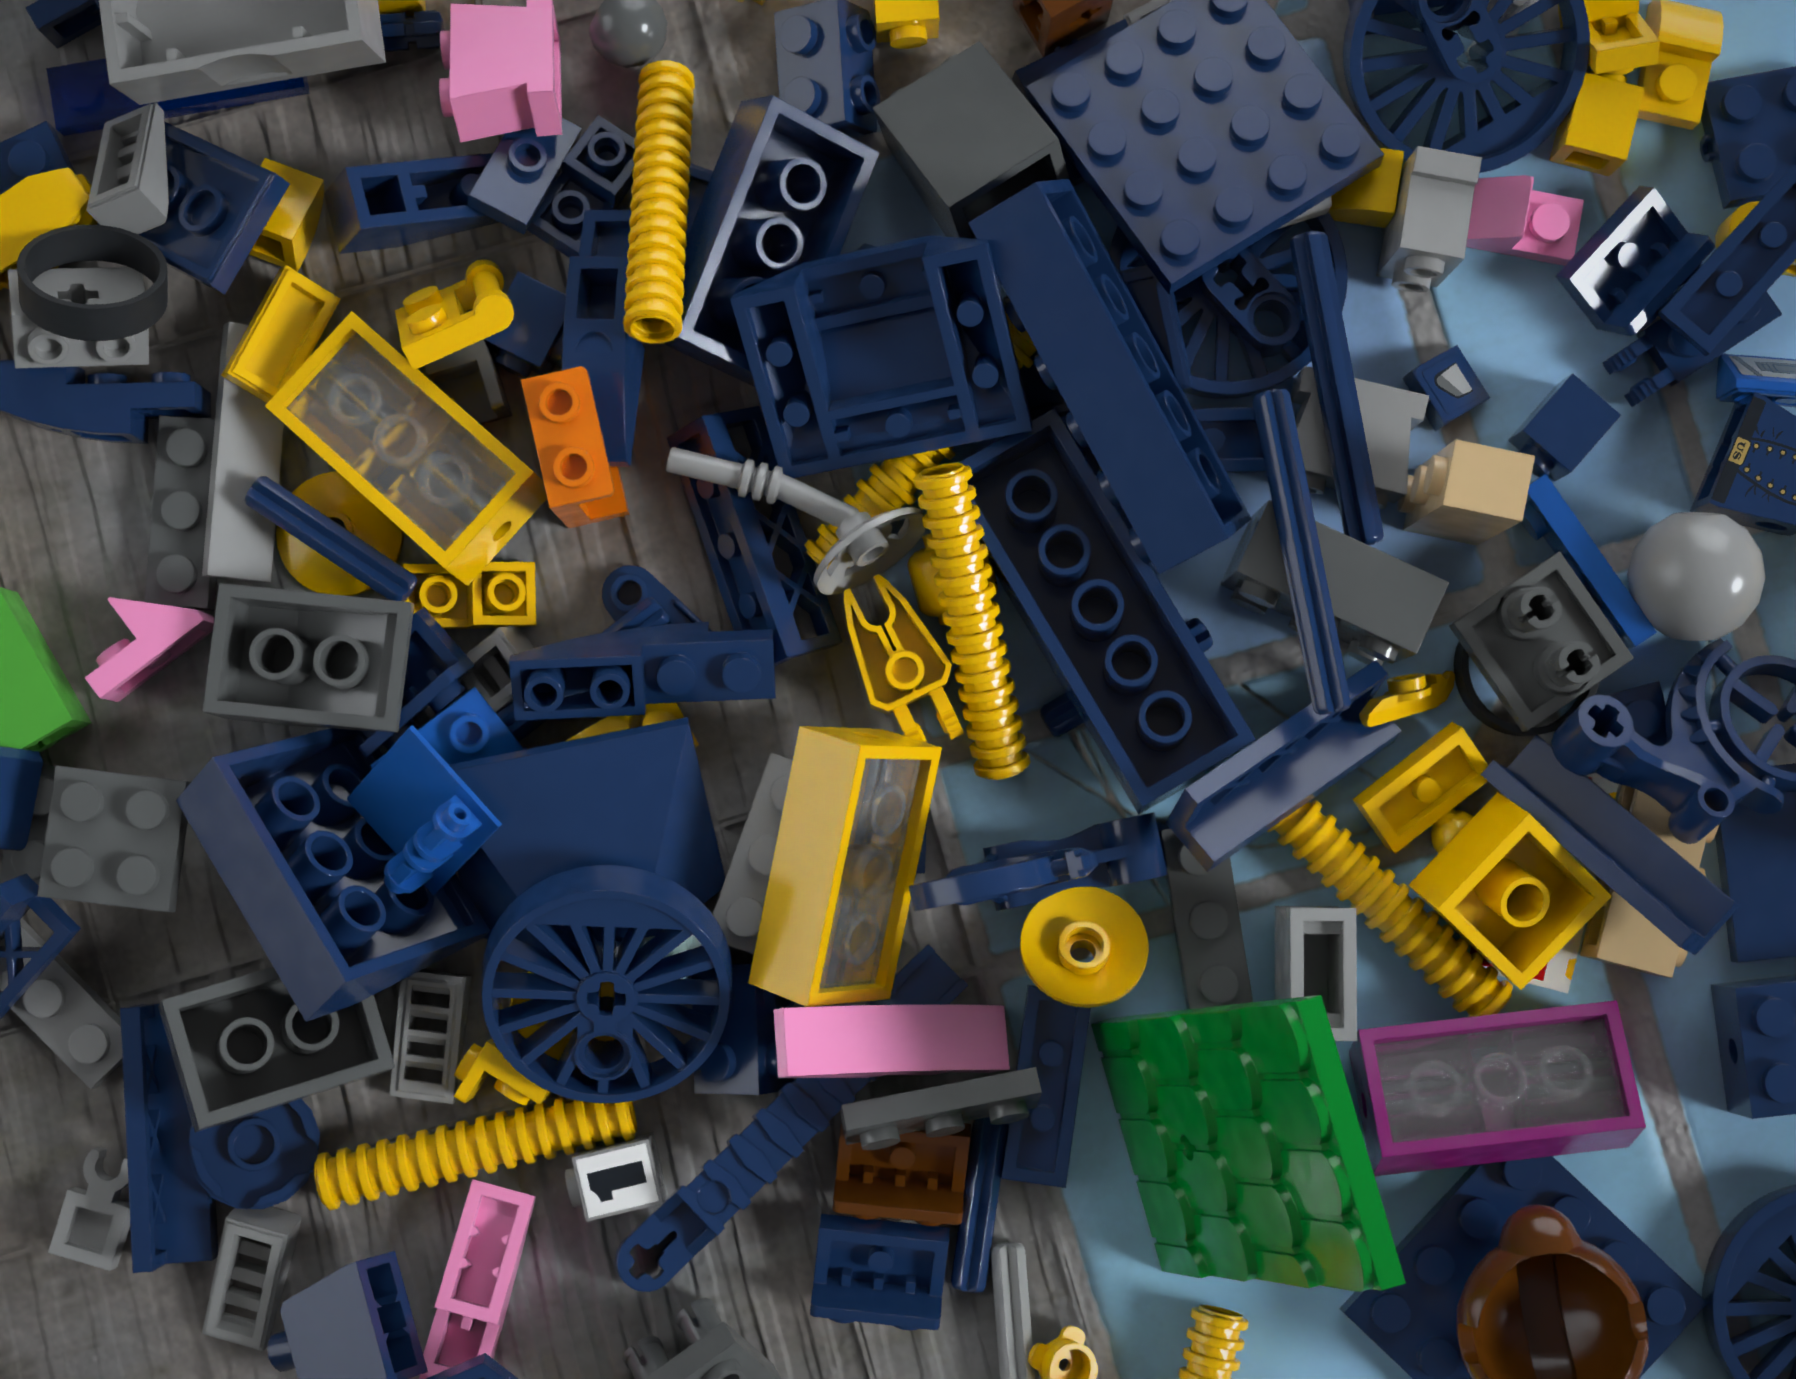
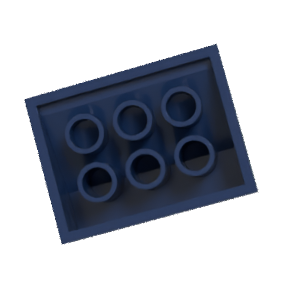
M329 728L212 757L176 799V802L306 1022L357 1004L484 938L490 932L470 896L462 888V884L456 874L435 895H432L424 885L412 893L395 894L386 887L384 883V868L388 861L396 856V854L347 800V797L372 770L370 764L383 755L380 749L367 758L361 753L358 747L368 739L361 730Z

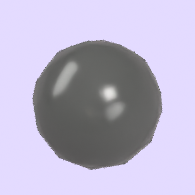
M604 0L591 22L589 36L593 47L606 62L625 68L637 67L651 61L661 51L667 39L668 22L663 8L656 0Z

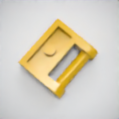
M486 259L477 260L469 265L464 280L442 290H439L437 286L422 288L403 300L404 306L395 310L401 348L413 371L509 327L513 321L514 310L511 300L502 292L504 278L501 269L496 263Z

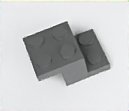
M43 764L27 845L21 851L4 850L0 884L27 874L39 886L37 897L161 912H175L188 820L176 799L191 782Z

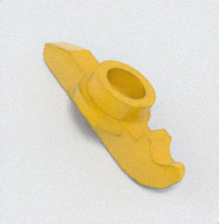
M1445 671L1443 674L1426 675L1424 673H1414L1387 679L1388 691L1382 696L1369 700L1359 713L1361 723L1365 727H1374L1438 707L1447 700L1454 687V672Z

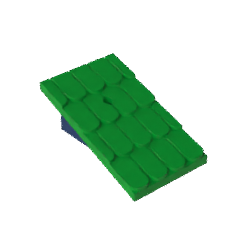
M1321 995L1114 1017L1091 1024L1098 1051L1103 1053V1057H1101L1102 1065L1116 1113H1120L1121 1119H1118L1134 1175H1138L1139 1181H1136L1151 1235L1157 1241L1154 1245L1163 1272L1196 1278L1215 1276L1243 1282L1258 1279L1304 1288L1320 1285L1356 1292L1369 1289L1382 1291L1406 1284Z

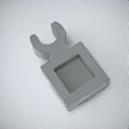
M99 1146L92 1149L84 1161L83 1173L89 1184L87 1190L73 1187L66 1192L48 1253L111 1271L118 1267L130 1228L129 1202L119 1200L122 1189L128 1186L127 1158H124L119 1175L117 1177L107 1175L103 1169V1160L106 1157L107 1148Z

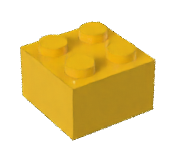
M1498 792L1408 884L1491 966L1520 990L1538 974L1612 897L1530 813Z

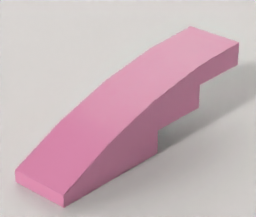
M858 1005L796 1007L773 1010L778 1078H870L884 1075H934L948 1072L990 1073L1010 1070L1005 1009L1001 1005Z
M472 1179L434 1308H437L423 1353L428 1372L421 1374L419 1379H426L484 1353L494 1359L536 1196Z

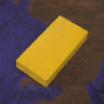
M287 265L281 267L221 376L268 403L310 357L341 299Z

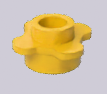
M1072 1325L1062 1328L1059 1337L1049 1343H1036L1028 1355L1029 1365L1038 1370L1041 1379H1096L1098 1375V1365L1095 1356L1084 1345V1332ZM1066 1358L1068 1361L1067 1366L1064 1370H1060L1059 1363L1062 1359Z

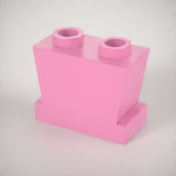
M526 0V7L450 3V30L440 31L442 63L444 69H450L449 78L439 79V96L443 116L454 117L460 143L535 128L537 137L562 135L561 40L553 0Z

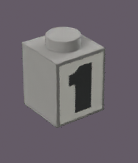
M654 1132L637 1136L634 1140L627 1142L624 1139L616 1141L614 1145L610 1146L603 1144L596 1146L593 1150H579L572 1157L574 1168L565 1170L566 1185L571 1204L574 1208L583 1206L586 1222L662 1204L668 1196Z

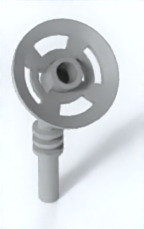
M672 447L670 450L666 472L738 489V496L744 498L751 492L753 500L759 501L762 496H766V502L774 504L778 499L837 527L836 535L839 540L827 552L816 569L813 579L818 590L826 595L843 593L848 588L852 590L871 581L873 576L881 575L900 561L918 543L926 530L922 523L924 513L916 507L890 510L871 518L868 512H859L857 508L783 474V469L780 466H775L772 471H769L768 463L761 462L757 468L752 459H747L744 464L676 447ZM905 518L897 534L891 533L893 528L891 523Z

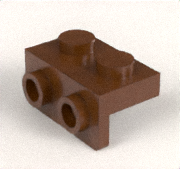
M841 1123L832 1210L836 1213L850 1214L853 1217L865 1220L883 1217L912 1220L926 1226L961 1224L971 1124L964 1123V1130L942 1137H927L925 1130L899 1134L901 1141L895 1145L876 1150H863L861 1142L846 1145Z

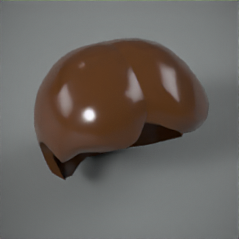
M1541 1204L1528 1205L1520 1208L1508 1217L1502 1227L1498 1246L1489 1251L1475 1266L1464 1285L1457 1305L1456 1333L1463 1363L1472 1379H1639L1648 1356L1649 1340L1645 1310L1634 1283L1625 1270L1609 1254L1595 1245L1582 1240L1570 1219L1551 1206Z

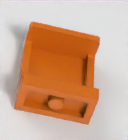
M579 366L522 379L521 383L549 508L568 528L630 515L620 468L609 466L589 373L586 368Z

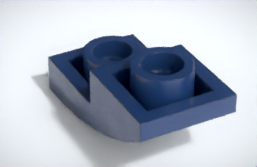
M597 115L562 161V173L552 185L527 231L569 258L570 256H579L585 210H616L633 184L634 138Z

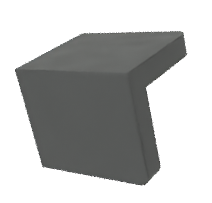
M484 339L425 365L427 375L436 386L480 425L513 416L498 366L493 362L495 359L494 353Z

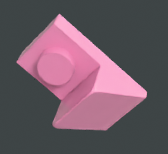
M1533 176L1478 178V183L1474 187L1466 247L1565 266L1575 255L1584 200L1532 190Z
M109 597L107 600L136 639L132 642L128 639H123L103 651L96 659L99 667L87 675L85 679L99 698L119 702L213 631L215 618L196 609Z

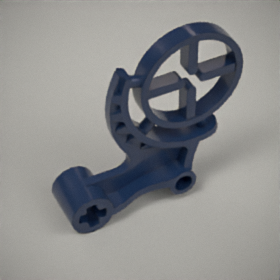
M1721 638L1717 639L1696 653L1681 669L1673 682L1666 704L1665 723L1667 740L1665 745H1654L1633 731V718L1628 709L1619 700L1608 695L1597 694L1584 700L1554 732L1551 740L1552 751L1557 761L1566 770L1574 774L1590 775L1597 773L1613 783L1628 786L1649 795L1671 813L1668 819V826L1673 836L1682 843L1695 844L1726 819L1738 803L1754 812L1774 814L1783 807L1784 795L1781 791L1796 792V773L1784 771L1766 763L1782 736L1796 748V723L1786 732L1781 724H1775L1763 735L1752 752L1739 737L1733 725L1729 708L1730 701L1762 724H1766L1776 714L1780 722H1787L1796 714V660L1783 656L1763 655L1747 659L1737 665L1727 655L1733 648L1729 641H1723ZM1715 664L1726 677L1721 680L1713 692L1708 718L1705 688L1709 673ZM1751 675H1770L1793 683L1794 687L1778 711L1775 704L1739 679Z
M1151 812L1095 824L1063 839L1020 840L983 848L985 857L983 861L952 869L945 878L910 885L909 891L914 911L951 904L971 905L988 900L994 901L996 911L1037 903L1069 888L1119 886L1168 875L1155 813Z

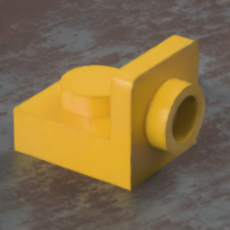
M493 1039L488 1040L483 1048L473 1043L454 1073V1077L462 1081L454 1097L464 1104L475 1097L488 1074L497 1078L493 1085L497 1091L521 1105L526 1106L530 1099L540 1105L552 1093L520 1074L504 1058Z

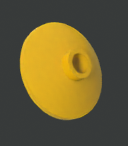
M337 471L312 477L292 492V494L331 520L343 521L346 530L397 563L403 546L404 531ZM377 483L374 484V485H375L380 491H382L385 495L388 493V492H387L383 487H381L379 484H377ZM277 525L276 541L281 560L288 572L304 587L317 593L354 596L372 589Z
M1097 887L1069 888L1039 901L1027 915L1021 931L1020 955L1028 976L1047 996L1070 1006L1099 1007L1119 1000L1138 983L1148 960V936L1139 915L1121 897ZM1077 948L1087 949L1092 953L1093 960L1090 962H1079L1072 958L1071 952Z

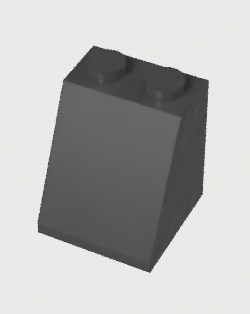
M980 41L963 52L949 57L939 67L910 85L896 90L886 100L873 107L887 147L945 237L974 239L976 236L968 223L1035 182L1069 179L1058 137Z

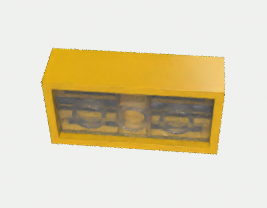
M352 311L265 405L268 410L443 568L467 586L547 499L544 481L422 372L418 369L413 371L405 357Z
M799 726L748 981L749 984L806 1007L890 999L911 900L909 886L914 885L942 747L884 729Z

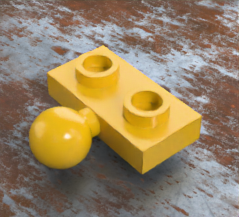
M1451 722L1352 800L1383 845L1396 854L1430 826H1432L1431 842L1434 849L1439 853L1473 818L1471 814L1462 810H1454V808L1488 782L1481 775L1488 767V764L1464 728Z

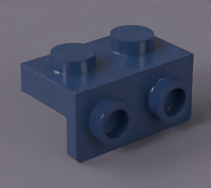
M820 0L774 12L779 99L837 130L848 128L863 135L877 132V118L873 107L880 103L879 89L874 80L873 64L876 31L869 11L847 0Z
M1639 186L1555 277L1596 329L1632 336L1649 326L1656 319L1659 308L1679 286L1685 284L1699 269L1702 261L1714 250L1715 244L1708 235L1688 233L1655 187Z
M425 607L413 614L399 732L361 730L368 739L358 749L366 758L383 746L389 751L410 726L413 725L416 729L420 728L414 719L425 709L430 707L437 715L466 690L458 680L470 671L475 664Z
M732 963L733 987L728 1019L717 1046L707 1060L694 1072L695 1094L762 1095L778 1092L784 1084L792 1083L794 1078H778L773 1010L793 1008L794 1002L749 984L752 963ZM715 968L692 975V979L718 980ZM692 1005V1009L709 1016L714 1005Z
M821 1213L810 1315L828 1318L838 1323L864 1322L891 1325L898 1329L909 1331L917 1329L938 1330L941 1320L942 1293L950 1228L876 1219L865 1220L856 1217Z

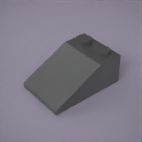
M219 583L202 712L224 719L398 733L414 603Z

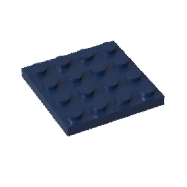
M1172 0L1026 87V99L1058 137L1062 150L1169 295L1375 170L1381 165L1384 153L1266 0Z
M1553 1156L1472 1165L1396 1247L1406 1284L1382 1291L1373 1289L1362 1292L1355 1291L1339 1309L1412 1379H1472L1463 1363L1456 1333L1457 1305L1464 1285L1475 1266L1489 1251L1498 1246L1502 1227L1508 1217L1522 1207L1539 1204L1554 1207L1568 1217L1580 1238L1609 1254L1625 1270L1637 1288L1645 1310L1649 1340L1648 1356L1640 1377L1708 1303Z

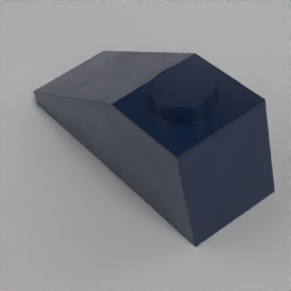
M493 153L345 167L324 193L338 253L344 254L397 248L499 223L467 206L469 194Z

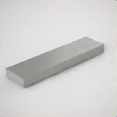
M227 322L223 325L202 576L269 583L271 582L275 523L246 505L244 500L248 490L260 476H267L279 484L284 423L265 407L266 402L221 376L248 327L246 324Z

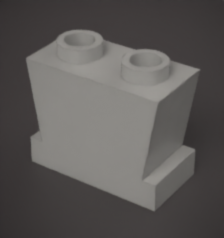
M1422 146L1416 147L1402 166L1395 214L1385 227L1376 272L1377 277L1392 279L1391 285L1403 291L1427 292L1430 286L1438 287L1464 260L1474 187L1478 183L1482 157Z
M1304 366L1294 378L1290 397L1292 403L1301 405L1295 422L1309 492L1311 494H1324L1325 487L1335 489L1313 368ZM1354 378L1379 509H1385L1387 502L1396 503L1407 495L1410 431L1424 420L1429 395Z
M1275 906V1000L1321 995L1334 1040L1357 1041L1356 908H1339L1338 906Z

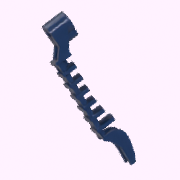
M927 944L895 975L890 999L868 1001L865 1005H949L969 985ZM879 1076L870 1078H796L792 1083L784 1084L778 1090L779 1096L767 1108L759 1109L752 1116L753 1121L739 1135L737 1133L733 1134L726 1141L728 1146L713 1160H707L700 1167L701 1172L687 1186L681 1185L620 1243L615 1254V1268L621 1280L630 1288L641 1292L655 1291L667 1284L700 1250L725 1229L723 1225L739 1209L744 1210L751 1203L750 1199L765 1184H771L778 1177L776 1173L791 1158H797L804 1151L802 1147L816 1133H822L830 1125L829 1121L841 1110V1105L853 1103L856 1100L854 1096L866 1084L874 1082ZM673 1231V1237L660 1249L661 1253L655 1259L657 1265L661 1268L658 1274L651 1277L649 1274L642 1272L633 1277L629 1272V1269L635 1262L629 1254L631 1249L638 1244L647 1250L655 1244L658 1245Z

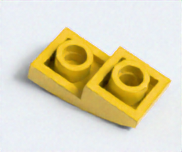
M489 562L469 586L457 579L440 564L401 565L414 574L418 580L413 592L404 602L414 603L413 614L425 607L443 629H481L506 626L529 627L536 625L535 562Z

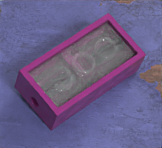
M1617 1000L1359 1029L1357 1031V1041H1353L1349 1050L1365 1143L1374 1176L1627 1148L1646 1128Z

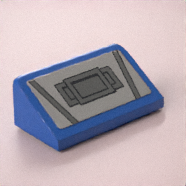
M1733 354L1720 355L1717 365L1716 399H1720V402L1736 403L1757 392L1779 406L1796 407V359Z

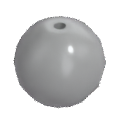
M1707 512L1673 513L1651 526L1634 547L1627 572L1630 594L1652 626L1666 637L1687 641L1717 640L1741 627L1759 604L1766 579L1762 552L1749 531L1727 515Z

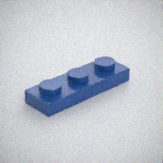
M1545 474L1532 481L1529 485L1523 521L1521 522L1526 531L1535 540L1544 537L1554 553L1561 552L1627 648L1636 647L1656 634L1655 628L1548 476Z

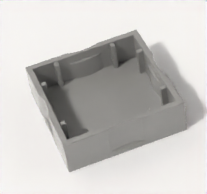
M99 0L109 84L139 105L386 62L378 0Z

